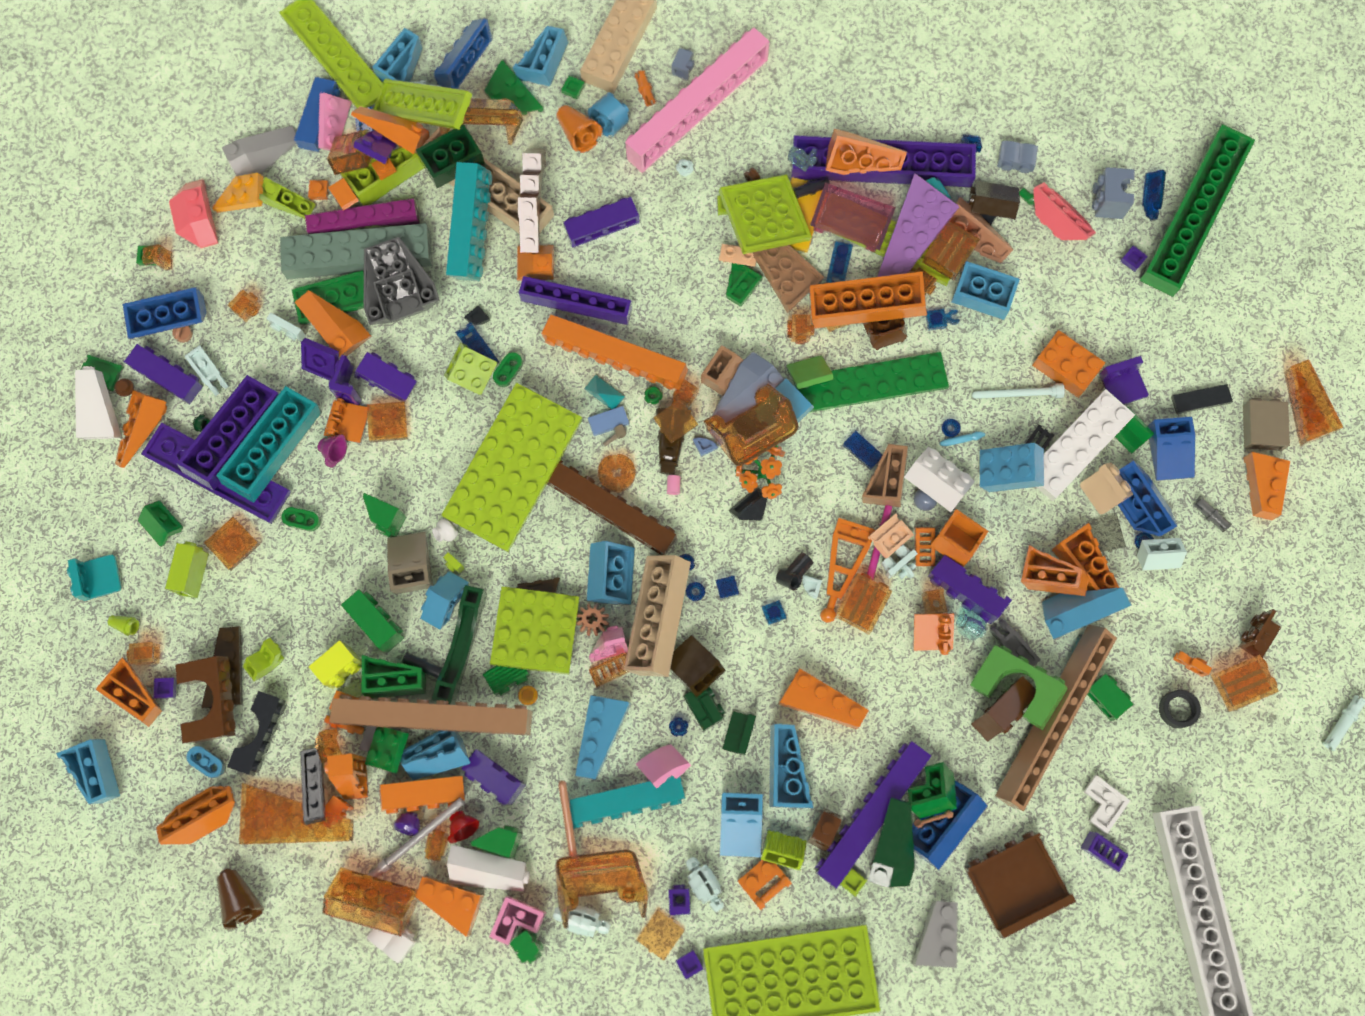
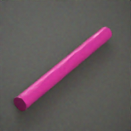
M885 505L880 526L890 518L892 506ZM875 546L866 578L870 580L874 579L880 557V552Z

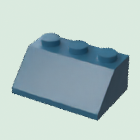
M609 541L590 543L587 601L600 604L631 605L635 548Z

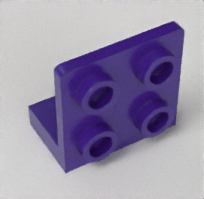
M341 355L340 360H337L335 364V374L329 380V389L336 398L345 400V403L360 405L362 399L353 386L349 384L354 367L345 355Z
M1141 356L1107 366L1099 374L1105 389L1123 405L1149 396L1138 369L1143 364Z

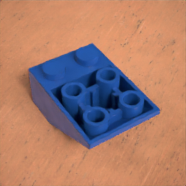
M1193 418L1154 419L1148 427L1154 433L1149 442L1156 481L1194 478L1195 429Z

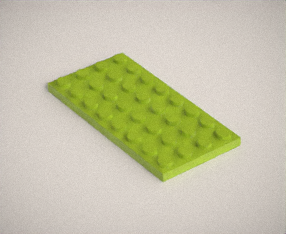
M516 382L441 516L509 553L580 426L583 417Z
M866 924L703 948L712 1016H853L881 1011Z

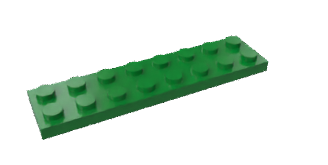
M941 352L831 370L833 373L832 380L797 390L814 406L810 412L948 389L949 384Z

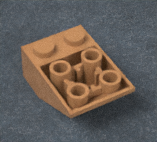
M721 345L701 374V383L724 396L729 387L730 380L735 376L736 369L743 359Z

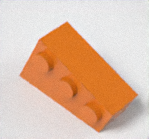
M1251 452L1244 457V463H1246V477L1250 486L1249 495L1252 513L1255 517L1272 521L1282 514L1290 461Z
M1029 545L1021 578L1022 584L1027 589L1079 596L1086 595L1089 577L1083 569L1054 558L1050 554L1043 553Z
M123 657L96 688L99 693L148 727L151 726L162 712L134 669Z
M356 754L327 756V761L324 764L325 773L328 774V778L344 800L368 797L366 757Z

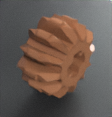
M588 603V610H585L583 607L580 608L583 614H577V618L581 620L577 621L576 624L577 626H582L580 628L582 633L587 630V636H590L592 631H594L595 636H598L597 630L600 629L601 632H605L602 625H609V622L605 621V619L609 618V615L603 614L605 612L604 607L598 610L599 605L595 603L592 609L590 603ZM593 616H595L597 621H593V623L590 624L588 618H592Z

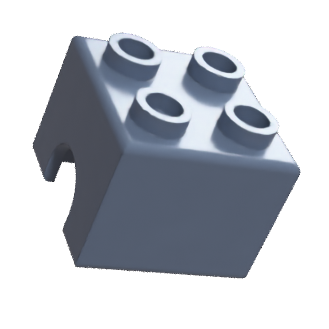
M1106 167L1104 172L1099 174L1097 183H1094L1092 193L1095 194V199L1092 203L1095 217L1123 219L1134 204V194L1125 192L1128 188L1127 184H1130V180L1135 179L1134 169Z

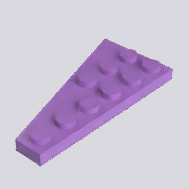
M914 174L877 277L909 273L959 209L956 203L917 174Z

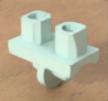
M902 545L895 551L896 555L901 559L898 563L890 556L881 563L887 572L885 575L888 579L899 570H902L898 574L900 579H903L905 576L910 579L914 577L912 570L916 568V565L911 563L907 566L906 564L914 559L918 553L915 550L910 551L905 545Z

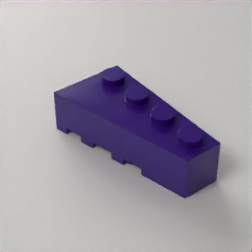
M944 555L928 575L930 582L936 587L941 586L945 589V593L950 598L958 599L962 602V607L967 611L975 612L981 622L992 624L1001 616L1012 599L1007 596L1003 599L998 595L997 589L992 586L985 587L982 585L983 582L979 577L973 574L967 575V570Z

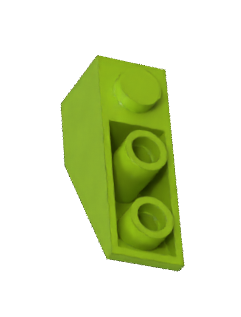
M267 177L263 180V194H259V199L263 203L304 219L305 215L312 213L316 205L315 203Z

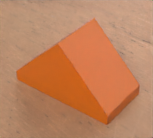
M344 178L328 187L334 199L343 210L359 201Z

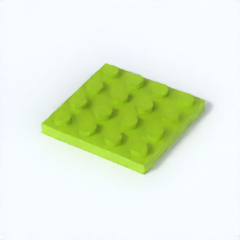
M787 174L720 187L719 194L742 254L810 241L812 238Z
M501 586L490 665L569 675L580 596Z

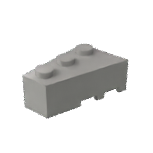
M932 901L911 964L957 968V902Z

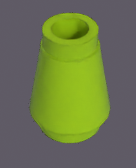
M111 615L107 621L108 626L126 636L136 634L140 626L139 621L135 617Z

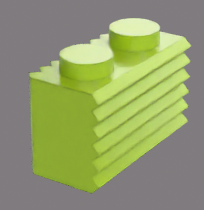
M768 830L760 860L800 871L804 862L807 841L796 836L791 837L790 835H783L778 831Z

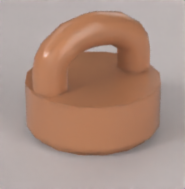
M189 326L173 329L172 335L177 341L184 343L192 338L193 331Z

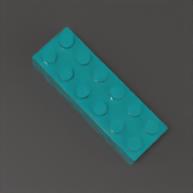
M457 162L446 275L458 280L480 282L483 276L482 259L485 257L484 240L487 238L485 228L489 218L487 207L491 198L489 187L492 183L491 171L478 163Z
M285 386L216 475L221 484L254 503L321 414L317 403Z

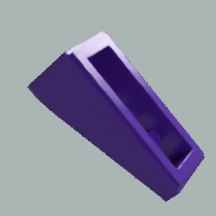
M1090 831L1081 845L1082 850L1117 872H1120L1129 855L1097 832ZM1104 844V847L1102 848L1101 852L1098 853L1101 845ZM1109 849H1112L1109 856L1106 858ZM1116 853H1118L1119 856L1117 857L1115 863H1113L1112 860L1114 859Z

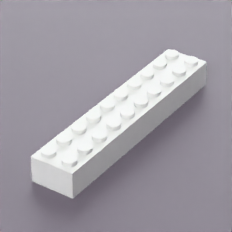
M1200 805L1152 813L1202 1016H1254Z

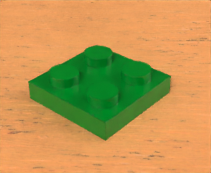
M376 727L365 765L397 773L409 734L386 727Z

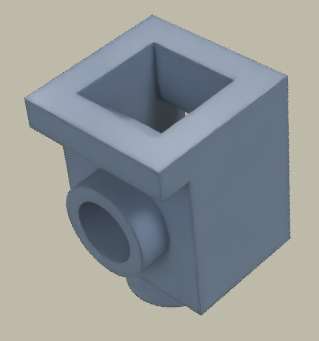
M679 48L671 65L672 75L687 81L689 80V71H692L695 63L692 51Z

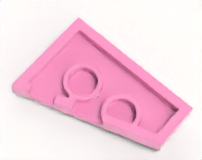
M327 93L320 94L318 148L331 152L337 151L351 101Z

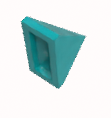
M597 375L584 388L611 410L615 409L625 398L624 395Z

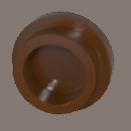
M126 378L120 379L115 384V392L121 397L130 396L134 390L133 382Z

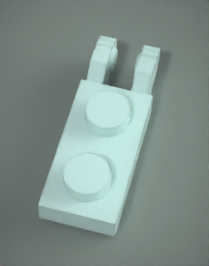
M200 345L185 355V358L200 379L210 388L215 396L219 392L212 384L214 380L218 379L220 385L225 389L229 387L222 378L220 371Z

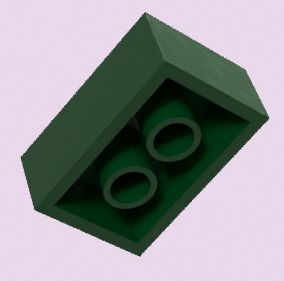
M464 124L460 126L459 130L453 129L416 149L420 162L437 189L455 179L457 162L478 163L480 165L485 163L481 150Z

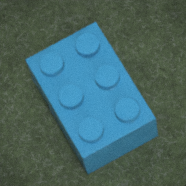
M966 261L951 302L1005 320L1020 279Z
M1036 443L980 450V488L988 492L1044 486V449Z

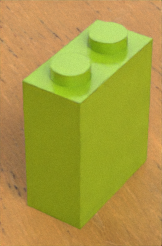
M185 541L184 544L176 543L165 589L179 596L198 599L209 554L203 551L202 547L196 546V543Z

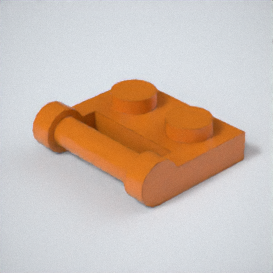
M764 860L757 863L737 881L760 910L766 907L765 904L784 887L788 888L792 884L777 864ZM777 875L781 880L758 898L755 893Z

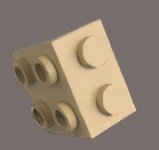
M1112 463L1102 465L1099 471L1080 483L1081 489L1099 514H1105L1133 495L1130 485L1127 481L1123 480L1120 476V471Z

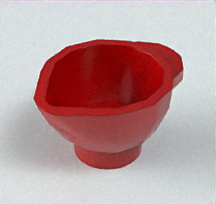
M464 811L453 813L449 818L451 824L448 842L454 844L468 839L478 830L480 821L470 815H465Z

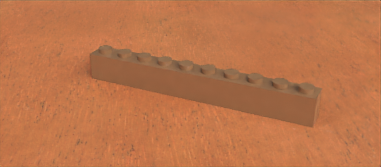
M1088 625L1060 676L1065 681L1068 690L1044 729L1041 730L1033 725L995 795L1008 806L1023 812L1026 809L1117 640V637L1106 628Z
M340 695V699L332 698L329 723L337 725L530 736L533 711L527 709L525 705H515L514 708H507L506 704H495V707H487L486 703H475V706H468L467 702H456L455 705H448V701H436V704H429V700L417 699V703H409V699L398 698L397 702H390V698L378 697V701H371V697L359 696V700H353L352 696Z

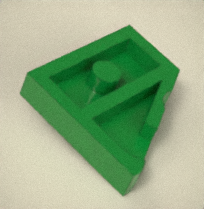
M732 263L726 298L742 307L763 280L762 276L745 265Z

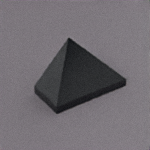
M757 487L728 511L739 520L761 521L763 520L768 497L764 498L761 489Z

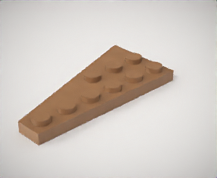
M790 245L753 252L754 258L787 314L810 293V285L820 284L824 279V276Z

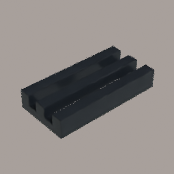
M1038 425L1025 444L1031 443L1036 434L1040 432L1042 434L1035 443L1039 445L1044 436L1048 437L1042 446L1045 450L1055 435L1053 433L1050 434L1047 429H1043L1041 425Z

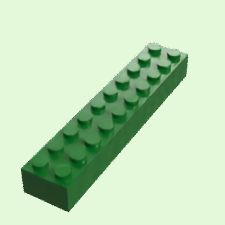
M1223 124L1219 127L1139 281L1171 297H1174L1181 289L1255 139Z

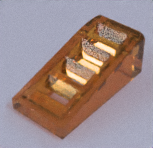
M621 653L589 669L596 687H600L630 673L623 670L619 661L622 660L625 666L627 653ZM612 663H615L618 673H615ZM606 666L608 667L609 672L611 674L610 677H608L607 672L604 668ZM599 669L604 677V680L602 681L597 672V670Z

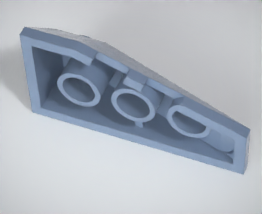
M751 352L738 365L735 376L730 380L727 391L721 397L712 414V417L723 430L770 394L784 380L771 363L755 352Z

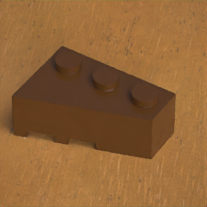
M1024 676L1020 677L971 725L987 742L1001 732L1006 734L1013 727L1011 723L1014 720L1017 722L1023 717V711L1029 707L1035 697V687Z

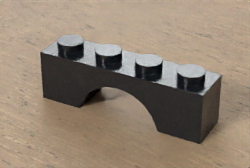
M261 691L257 692L250 710L258 719V733L255 739L248 745L234 748L227 765L228 768L255 776L260 771L262 757L269 750V740L278 728L277 720L285 711L286 705L284 703L286 700Z

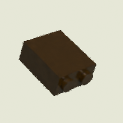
M975 180L974 187H970L968 196L970 197L969 205H971V212L1016 219L1020 205L1018 187Z
M692 635L673 651L670 672L696 698L726 671L720 661Z

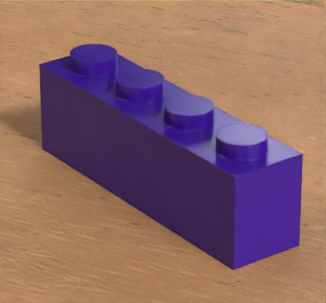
M632 197L621 198L612 204H605L593 211H586L583 215L570 217L563 224L570 244L574 248L640 223V219Z
M136 344L123 362L190 405L203 388L198 382L200 379L191 373L189 375L183 373L185 370L177 364L172 366L169 364L170 360L161 354L159 357L154 355L155 351L145 345L143 348Z

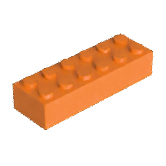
M923 271L810 285L811 315L814 328L927 315Z

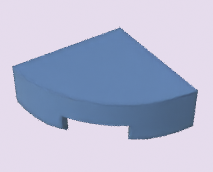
M702 437L693 439V443L701 457L718 449V446L712 440Z

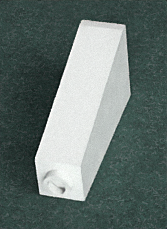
M89 366L82 367V370H75L76 438L84 440L121 438L122 434L102 372L95 370V367Z
M451 845L447 862L451 885L524 891L525 884L529 883L530 871L526 870L525 862Z

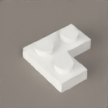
M1097 775L1092 778L1083 791L1100 804L1089 819V822L1104 833H1108L1130 800Z

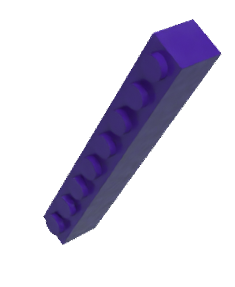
M913 741L908 744L904 743L898 751L900 756L897 760H891L886 767L889 770L885 776L881 775L874 784L877 786L874 792L869 791L863 799L865 802L861 809L857 808L852 814L851 818L853 821L849 826L847 824L844 825L839 832L841 837L838 842L833 841L827 849L830 853L825 859L822 857L816 864L815 868H817V871L815 873L834 888H838L883 825L891 797L901 800L931 758L929 753Z

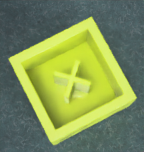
M339 640L308 667L323 685L334 689L335 687H341L350 674L354 675L361 669L362 660L349 645Z

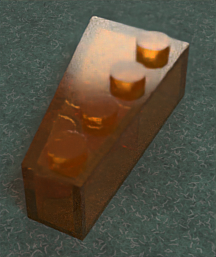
M1308 359L1289 367L1284 374L1300 447L1341 430L1343 425L1310 360Z

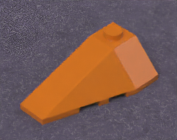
M834 129L828 146L825 170L842 175L856 172L901 170L907 152L850 132Z
M133 390L126 414H130L129 421L123 424L122 429L124 430L125 439H122L119 443L115 461L116 465L121 468L126 467L159 423L161 417L165 415L167 410L166 401Z

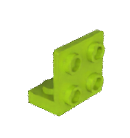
M460 342L444 376L447 380L481 395L497 362Z

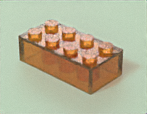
M340 867L324 895L322 914L401 937L416 908L417 898L415 896L418 889Z

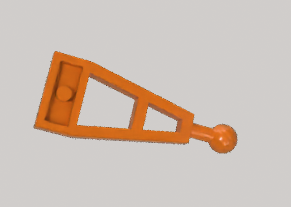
M838 518L832 536L826 595L830 596L827 607L820 613L822 621L831 623L835 620L836 613L834 608L837 599H842L872 543L868 536L875 529ZM838 539L863 547L852 569L836 565ZM834 572L848 576L839 592L833 590Z

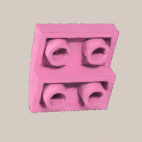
M671 744L658 748L636 763V766L656 788L671 775L677 779L691 766Z

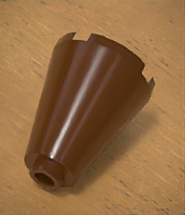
M228 868L219 873L217 887L224 929L238 928L236 924L243 922L244 925H247L263 914V905L237 870Z

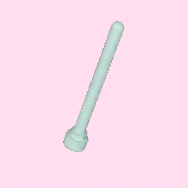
M1055 383L1048 388L974 391L972 397L979 399L1051 395L1054 398H1064L1065 390L1063 383Z

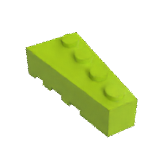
M402 147L393 150L389 159L397 172L383 180H380L371 163L376 161L374 158L371 159L372 162L362 166L359 164L354 166L353 170L348 172L344 170L339 173L362 206H367L424 169L416 153L412 154Z

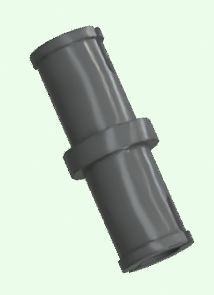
M1203 497L1194 504V507L1206 516V520L1208 522L1211 521L1221 532H1225L1232 525L1219 513L1220 511L1217 508L1214 509Z

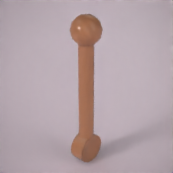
M947 810L944 814L925 820L916 819L914 825L917 828H921L923 824L945 817L952 818L953 812Z

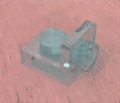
M792 146L787 160L806 172L809 166L813 167L818 159L816 157L817 149L813 148L810 154L807 155L802 149Z

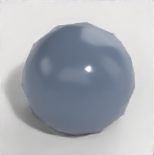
M920 489L915 492L913 499L918 509L929 511L935 508L937 502Z

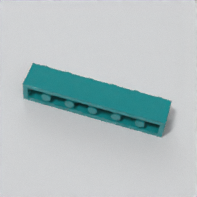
M670 776L658 788L651 781L571 799L569 804L573 829L584 827V822L591 821V825L602 823L603 818L611 817V820L623 818L622 814L630 812L631 816L643 813L642 809L650 807L651 811L662 809V804L670 803V806L682 804L685 795L681 777L679 776L675 779L674 776Z

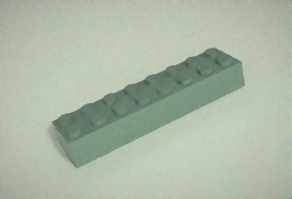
M427 224L280 237L281 272L288 280L364 271V249L396 237L401 238L422 267L432 266L431 232Z

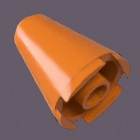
M569 105L561 106L558 109L556 118L573 150L585 153L595 147L597 138L602 136L601 125Z

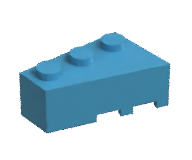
M406 28L400 32L373 66L375 75L380 81L384 82V79L411 81L423 49L419 36Z
M90 739L56 753L58 758H61L67 766V772L72 774L76 780V786L88 804L105 803L120 797L105 739Z

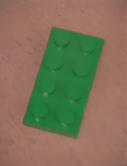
M364 271L291 289L294 303L306 292L311 291L345 313L364 309ZM295 303L300 325L311 323Z

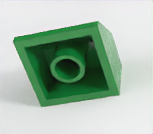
M364 493V503L370 521L375 525L374 529L385 537L389 538L390 535L397 537L407 517L399 508Z
M504 825V828L497 827L473 840L471 846L508 858H515L522 833L518 832L519 828Z

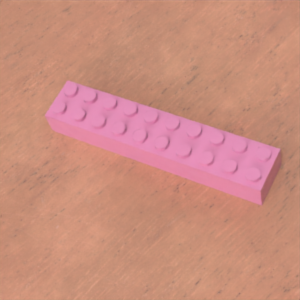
M755 28L745 32L742 38L737 43H733L725 54L719 55L716 62L708 65L699 77L697 76L691 81L688 87L681 89L678 96L673 100H669L661 111H657L651 120L643 123L635 134H631L625 142L627 160L641 173L649 168L768 60L769 40Z

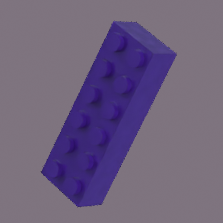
M246 375L176 463L180 470L214 491L221 483L216 475L279 393Z

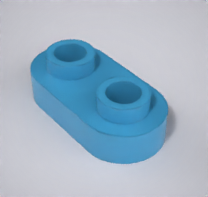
M192 747L187 753V762L205 776L217 778L223 774L225 770L224 762L204 747ZM201 753L202 758L197 760L196 756ZM214 764L218 767L216 771L212 770Z

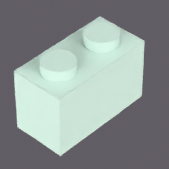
M1181 538L1142 540L1137 558L1142 570L1181 568L1187 551Z

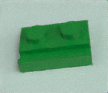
M87 354V360L83 363L82 367H95V370L102 372L107 390L113 392L115 384L119 380L121 370L124 367Z

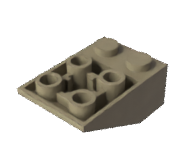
M426 532L387 538L390 591L396 595L428 589L431 585L433 586Z

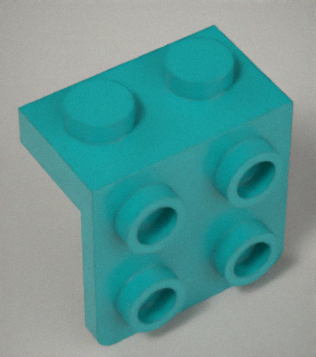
M107 555L85 562L76 558L67 560V573L72 583L70 591L75 598L87 601L121 591L122 587L117 560L114 555Z

